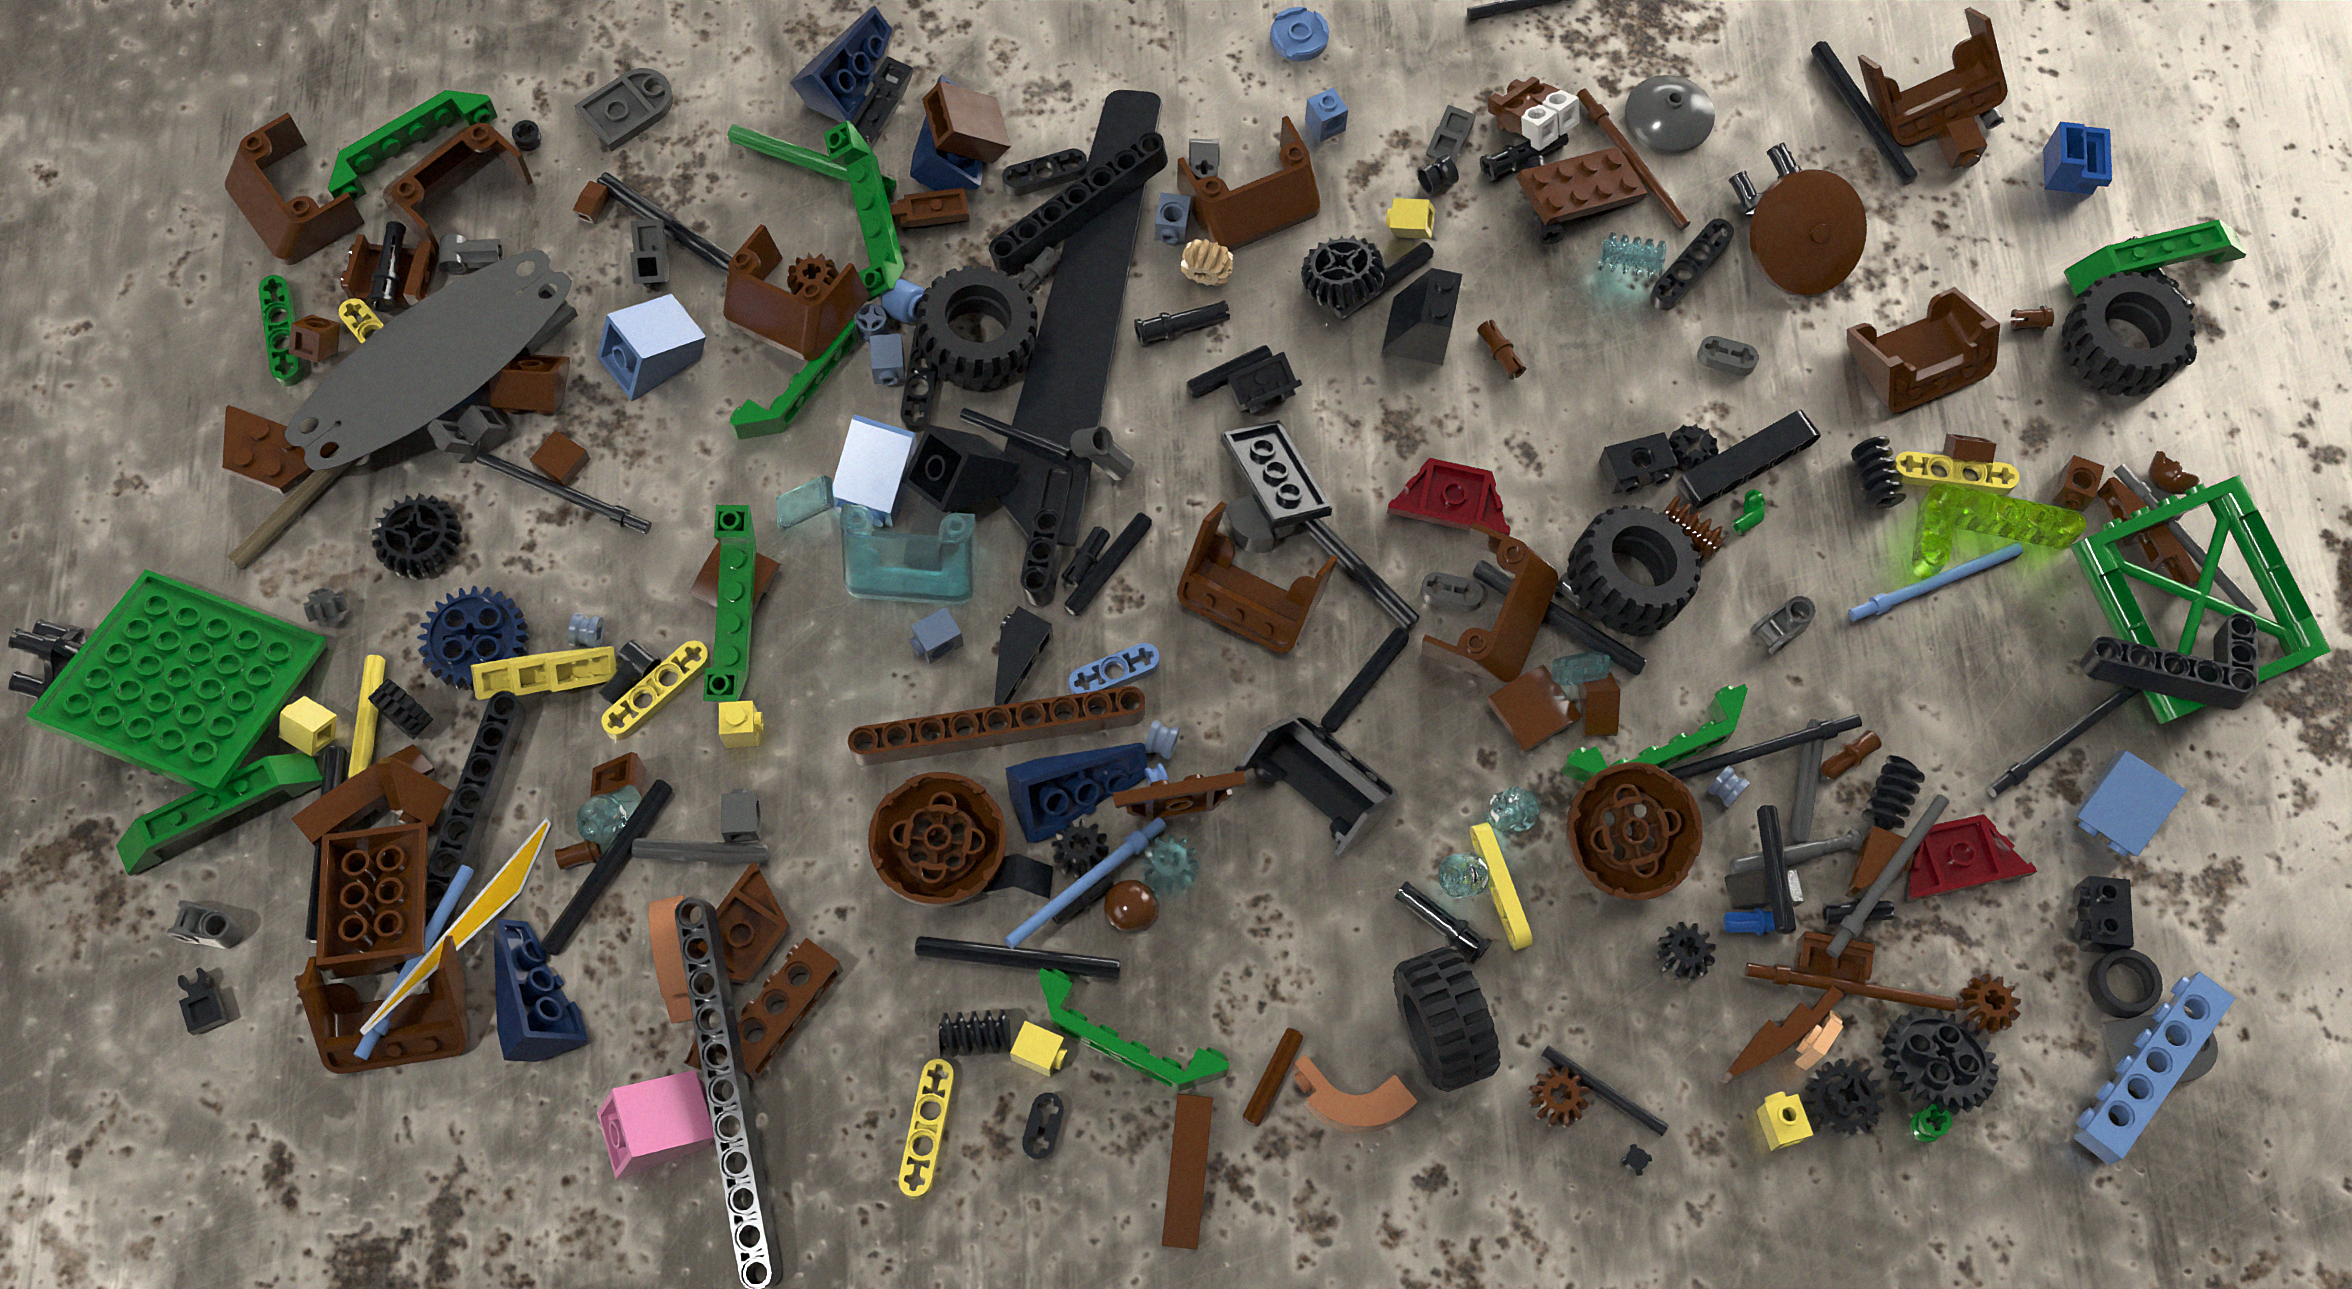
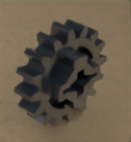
M1839 1059L1835 1062L1834 1067L1828 1061L1821 1066L1822 1071L1817 1069L1811 1074L1815 1082H1808L1805 1085V1089L1811 1092L1812 1095L1807 1096L1804 1099V1103L1813 1104L1814 1109L1808 1115L1809 1117L1818 1116L1821 1119L1817 1126L1819 1129L1828 1125L1831 1127V1136L1834 1137L1842 1130L1845 1139H1848L1854 1135V1130L1861 1136L1867 1132V1126L1872 1128L1878 1123L1873 1115L1879 1116L1884 1112V1108L1877 1105V1102L1884 1099L1885 1095L1875 1092L1874 1088L1880 1084V1081H1870L1867 1078L1871 1072L1869 1068L1860 1072L1858 1071L1857 1061H1853L1846 1067L1844 1060ZM1842 1076L1838 1084L1833 1082L1826 1083L1832 1077ZM1843 1091H1844V1094H1845V1100H1846L1847 1102H1850V1103H1848L1846 1106H1844V1103H1843L1844 1097H1842L1841 1095H1839V1094H1840L1841 1092H1843ZM1851 1113L1856 1115L1859 1113L1863 1114L1857 1120L1847 1121Z

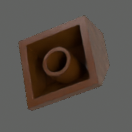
M517 354L496 375L489 379L491 407L502 408V411L509 413L519 412L522 409L533 410L535 414L540 415L553 413L564 400L570 357Z

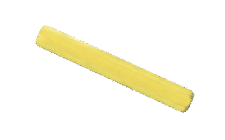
M368 655L365 658L348 773L349 779L371 766L379 710L370 702L368 697L383 683L386 661L380 655Z

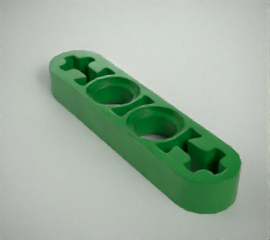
M270 275L260 282L258 288L269 368L272 376L280 385L290 387L299 383L303 377L302 358L289 354V346L278 350L275 349V344L282 338L290 339L291 324L296 322L292 291L283 277ZM275 287H279L276 291L279 301H275L271 295ZM275 313H287L286 318L282 322H271V318ZM282 360H287L291 367L286 375L282 374L285 372V364Z

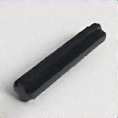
M1267 345L1257 347L1188 380V392L1192 397L1196 398L1227 383L1225 376L1273 356Z

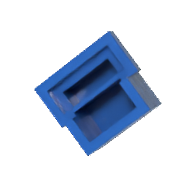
M2060 121L2043 149L2044 190L2093 195L2098 186L2108 187L2112 181L2110 129L2086 127L2085 124Z

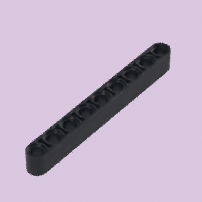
M509 691L497 692L488 701L427 866L426 926L439 904L431 906L433 898L438 894L445 895L461 865L472 868L522 731L526 712L518 698ZM514 706L509 714L501 715L503 709ZM496 737H502L499 744L489 746L491 740ZM491 768L489 774L484 777H478L482 769ZM480 799L477 806L466 809L467 804L471 800ZM462 830H468L465 838L455 841L457 833ZM450 862H456V866L451 872L443 873L445 865ZM460 898L458 899L456 905L454 906L452 912L450 913L448 919L446 920L432 947L450 928ZM406 961L393 966L398 974H400ZM429 977L426 980H424L421 984L427 982L429 980Z

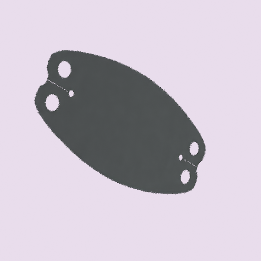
M533 250L495 262L441 288L392 319L346 357L295 413L285 431L284 436L292 446H301L305 450L304 460L308 467L312 470H324L358 459L414 432L466 399L507 365L556 312L566 298L572 280L564 272H554L549 267L550 258L545 252ZM525 261L534 262L535 269L531 274L519 276L516 273V269L521 263ZM552 283L557 286V292L553 297L548 299L539 297L538 292L545 284ZM517 290H523L521 295L517 296L515 294ZM310 417L318 419V426L313 432L308 434L300 432L299 426L305 419ZM340 421V427L335 428L334 423ZM328 442L338 443L339 450L335 456L327 459L320 456V450Z

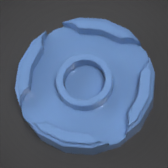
M1293 7L1280 12L1276 16L1270 30L1271 43L1277 53L1288 60L1299 62L1312 60L1319 56L1327 47L1329 38L1327 21L1320 13L1307 11L1305 7Z

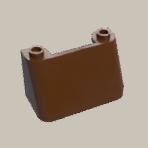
M1953 287L1935 295L1930 300L1927 318L1878 337L1876 329L1871 324L1861 323L1847 329L1846 342L1880 401L1891 412L1898 413L1988 377L1997 364L2000 323L1956 287Z

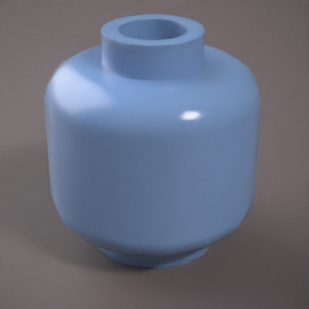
M898 279L892 290L881 295V306L888 317L902 323L911 324L917 321L918 306L922 302V294L925 290L917 284L904 279Z

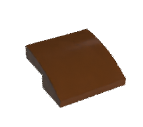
M720 542L717 543L707 558L689 592L690 595L717 607ZM756 552L752 616L763 592L768 593L781 563Z
M1544 664L1506 684L1486 699L1524 753L1547 742L1554 734L1576 724L1583 717Z

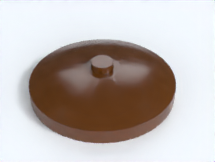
M1806 169L1786 174L1775 181L1764 192L1756 205L1749 233L1751 253L1763 277L1782 291L1799 295H1815L1831 290L1851 274L1864 250L1867 220L1859 195L1845 179L1829 171Z

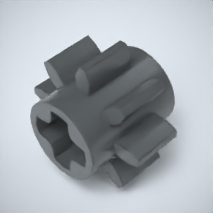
M322 587L310 592L307 595L309 602L303 603L308 621L317 620L320 627L343 620L342 612L348 610L342 591L334 594L332 587Z

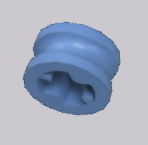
M1162 763L1156 764L1155 769L1147 767L1144 770L1149 786L1155 781H1169Z

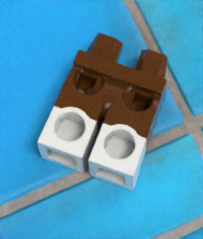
M1533 76L1525 82L1518 79L1514 80L1509 84L1506 95L1501 96L1495 93L1487 100L1488 112L1496 116L1498 128L1506 129L1511 133L1517 132L1531 139V147L1539 151L1556 140L1558 135L1562 136L1580 123L1579 98L1548 84H1540L1539 79Z

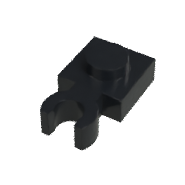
M201 967L196 969L198 980L192 985H189V980L184 975L178 976L179 987L187 992L189 996L179 1000L188 1033L193 1036L228 1022L219 991L215 987L207 989L210 977Z

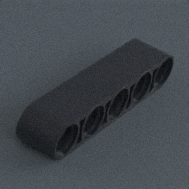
M1797 410L1689 470L1677 480L1676 486L1691 506L1698 510L1809 448L1821 437V433L1803 410Z

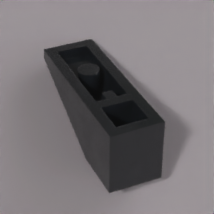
M1017 606L1012 615L1007 614L1000 625L1001 635L994 700L995 706L1011 703L1053 638L1051 623L1020 606Z

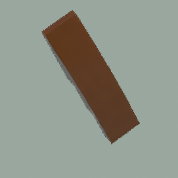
M2116 477L2109 478L2097 492L2111 520L2121 518L2122 522L2131 519L2129 514L2147 506L2141 498ZM2164 522L2122 539L2125 547L2138 544L2152 571L2164 568L2170 579L2191 588L2197 586L2200 577L2199 571L2186 550Z
M414 744L388 756L394 757L425 776H428L435 770ZM378 762L332 789L291 818L315 847L322 843V835L333 834L343 826L348 830L375 808L381 812L389 805Z
M1832 985L1820 997L1812 1009H1809L1802 1002L1798 1004L1780 1027L1769 1019L1758 1030L1720 1080L1725 1084L1759 1069L1785 1052L1820 1022L1844 993Z
M1178 1093L1162 1246L1198 1250L1213 1097Z

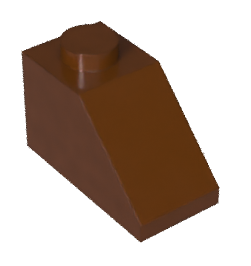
M394 757L381 758L378 762V767L390 811L400 816L398 821L402 824L427 822L428 827H432L452 790Z
M1873 825L1863 837V846L1859 850L1845 896L1854 898L1868 892L1906 838ZM1914 854L1911 855V857L1903 866V868L1898 873L1896 878L1902 872L1907 873L1909 871L1911 864L1913 862Z

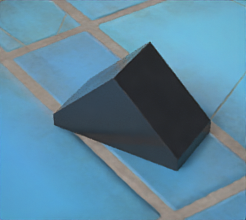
M1018 853L1004 856L997 874L982 890V896L1050 901L1053 866Z

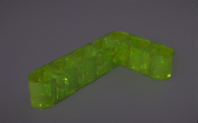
M1937 483L1928 490L1918 507L1912 569L1922 579L1939 574L1951 556L1954 527L2056 549H2067L2085 531L2086 520L2079 512L2066 508L1946 483ZM1933 500L1940 502L1942 506L1937 505ZM1966 507L1971 508L1973 512L1968 511ZM1997 513L2003 515L2006 519L2001 518ZM2030 520L2034 521L2038 526L2032 524ZM1930 528L1935 529L1939 534L1933 533ZM1926 556L1932 558L1936 563L1930 562Z

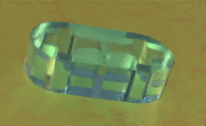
M1591 651L1556 658L1552 663L1551 679L1558 684L1575 685L1606 678L1609 674L1610 657L1601 652Z

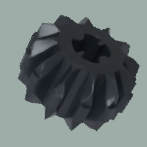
M1083 818L1079 821V827H1074V824L1068 820L1066 822L1067 831L1057 829L1055 834L1058 840L1051 842V849L1056 852L1053 855L1054 863H1062L1061 871L1064 874L1074 868V875L1077 878L1081 876V869H1086V872H1089L1094 868L1093 865H1097L1104 860L1102 856L1109 854V847L1104 844L1107 841L1106 833H1098L1099 825L1096 823L1086 828V820ZM1080 844L1082 848L1086 847V851L1080 853V850L1078 848L1075 849L1074 846Z
M1683 921L1676 925V929L1668 926L1664 930L1665 937H1659L1656 944L1661 950L1656 953V958L1666 960L1662 966V971L1666 972L1670 968L1675 970L1673 973L1674 980H1678L1683 973L1688 982L1693 981L1696 974L1703 977L1708 972L1707 966H1712L1715 963V958L1710 953L1715 951L1716 944L1705 942L1710 936L1709 932H1703L1701 935L1697 933L1699 929L1698 923H1693L1689 930ZM1683 946L1688 948L1689 957L1683 955Z

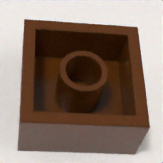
M555 430L529 460L535 470L552 481L567 487L589 462L590 457L584 448Z
M1946 433L1943 453L1953 459L1993 463L1997 443L1987 438Z

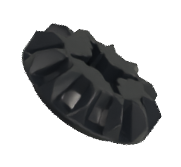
M1697 423L1693 426H1685L1683 424L1679 429L1672 432L1668 440L1678 467L1687 471L1713 458L1719 452L1717 438H1713L1709 428L1705 430L1699 428ZM1695 441H1700L1699 450L1694 449L1686 454L1689 443L1692 444Z

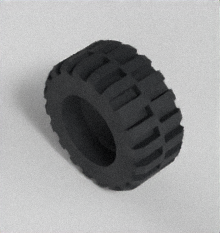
M973 265L963 266L961 271H957L956 268L947 271L945 278L938 276L932 281L931 287L925 289L922 294V302L918 306L916 341L918 342V350L921 357L926 358L925 364L931 371L937 369L940 379L945 382L950 379L954 381V386L964 388V385L972 386V390H982V386L989 385V388L993 389L1000 387V381L1004 380L1005 383H1009L1016 378V372L1022 373L1025 370L1035 348L1038 312L1036 305L1033 304L1032 295L1028 290L1022 291L1023 284L1018 279H1009V273L1000 269L998 272L991 271L989 266L982 265V269H973ZM982 313L996 319L1006 332L993 341L975 343L957 336L948 324L963 314Z
M2123 272L2110 274L2109 277L2103 276L2095 280L2092 285H2089L2083 291L2065 318L2066 321L2062 326L2061 332L2064 339L2061 342L2064 352H2069L2066 358L2071 367L2076 366L2078 369L2076 373L2082 379L2085 377L2092 382L2091 385L2097 389L2103 387L2107 389V393L2118 395L2119 392H2124V396H2136L2139 391L2141 394L2153 392L2155 388L2162 387L2167 383L2193 349L2195 343L2193 337L2196 335V327L2194 323H2190L2193 319L2190 308L2184 307L2185 300L2180 294L2176 296L2172 292L2173 287L2167 283L2162 285L2157 282L2158 278L2147 275L2145 278L2140 276L2141 273L2129 272L2124 276ZM2105 319H2120L2132 323L2144 333L2149 342L2150 349H2135L2122 344L2110 333Z
M1623 505L1622 508L1615 506L1607 509L1605 513L1597 515L1576 541L1574 548L1569 554L1568 562L1570 565L1567 567V575L1569 580H1573L1570 587L1574 596H1579L1580 600L1578 603L1583 610L1588 609L1592 613L1591 618L1599 622L1601 620L1607 624L1606 627L1617 631L1618 628L1623 629L1625 634L1635 635L1638 630L1640 634L1653 633L1654 630H1661L1673 621L1695 595L1698 589V582L1701 579V569L1697 567L1700 563L1698 553L1692 550L1694 543L1689 536L1685 537L1682 533L1683 528L1678 523L1674 525L1668 520L1669 516L1662 512L1656 514L1652 508L1642 506L1640 509H1636V505ZM1612 553L1626 554L1640 561L1649 570L1655 586H1643L1628 579L1618 569Z
M1441 947L1400 962L1393 972L1397 1006L1412 1049H1414L1420 1066L1423 1067L1427 1078L1431 1080L1432 1085L1438 1090L1450 1092L1493 1076L1501 1063L1499 1060L1501 1058L1498 1048L1499 1041L1486 999L1482 995L1481 987L1477 979L1474 978L1470 966L1465 963L1464 957L1456 949Z

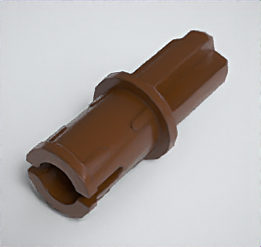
M1867 730L1853 742L1842 744L1840 751L1822 762L1820 767L1821 773L1831 780L1851 767L1860 766L1865 757L1881 748L1882 743L1879 736L1875 732Z

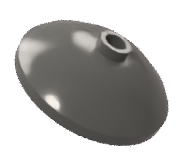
M1658 75L1640 82L1631 91L1625 106V120L1634 137L1645 146L1664 153H1682L1698 147L1708 138L1714 125L1715 110L1708 94L1696 83L1680 76Z

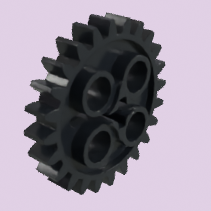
M1923 1008L1919 1015L1914 1010H1910L1906 1017L1901 1014L1896 1022H1892L1886 1032V1036L1882 1040L1884 1048L1881 1051V1056L1887 1058L1883 1068L1894 1070L1889 1077L1890 1081L1900 1080L1902 1085L1898 1090L1899 1092L1911 1091L1910 1101L1912 1102L1919 1098L1923 1099L1924 1109H1928L1931 1104H1936L1940 1114L1944 1112L1946 1107H1949L1954 1115H1957L1961 1108L1967 1113H1970L1974 1106L1980 1108L1984 1101L1988 1100L1999 1080L1995 1076L1999 1066L1992 1063L1996 1053L1985 1051L1990 1042L1977 1039L1981 1031L1974 1030L1970 1032L1967 1030V1020L1961 1024L1956 1023L1955 1014L1953 1013L1946 1019L1943 1018L1940 1009H1937L1933 1016H1931L1927 1008Z

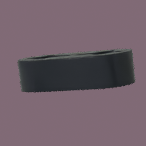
M1046 1092L1040 1094L1035 1098L1031 1107L1022 1147L1028 1159L1034 1162L1048 1160L1055 1150L1064 1117V1105L1059 1096L1054 1093ZM1051 1101L1053 1102L1054 1109L1058 1110L1057 1114H1050L1047 1125L1042 1124L1043 1113L1038 1108L1039 1106H1046L1047 1102ZM1042 1130L1045 1131L1044 1143L1049 1146L1047 1149L1041 1148L1039 1154L1033 1153V1146L1029 1142L1030 1140L1036 1141L1039 1131Z

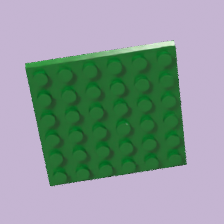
M145 569L26 714V719L30 725L217 797L327 647L326 637Z

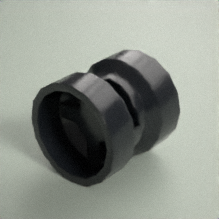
M1448 155L1437 158L1432 165L1427 163L1417 169L1420 185L1428 195L1440 191L1444 185L1451 186L1459 180L1456 165Z

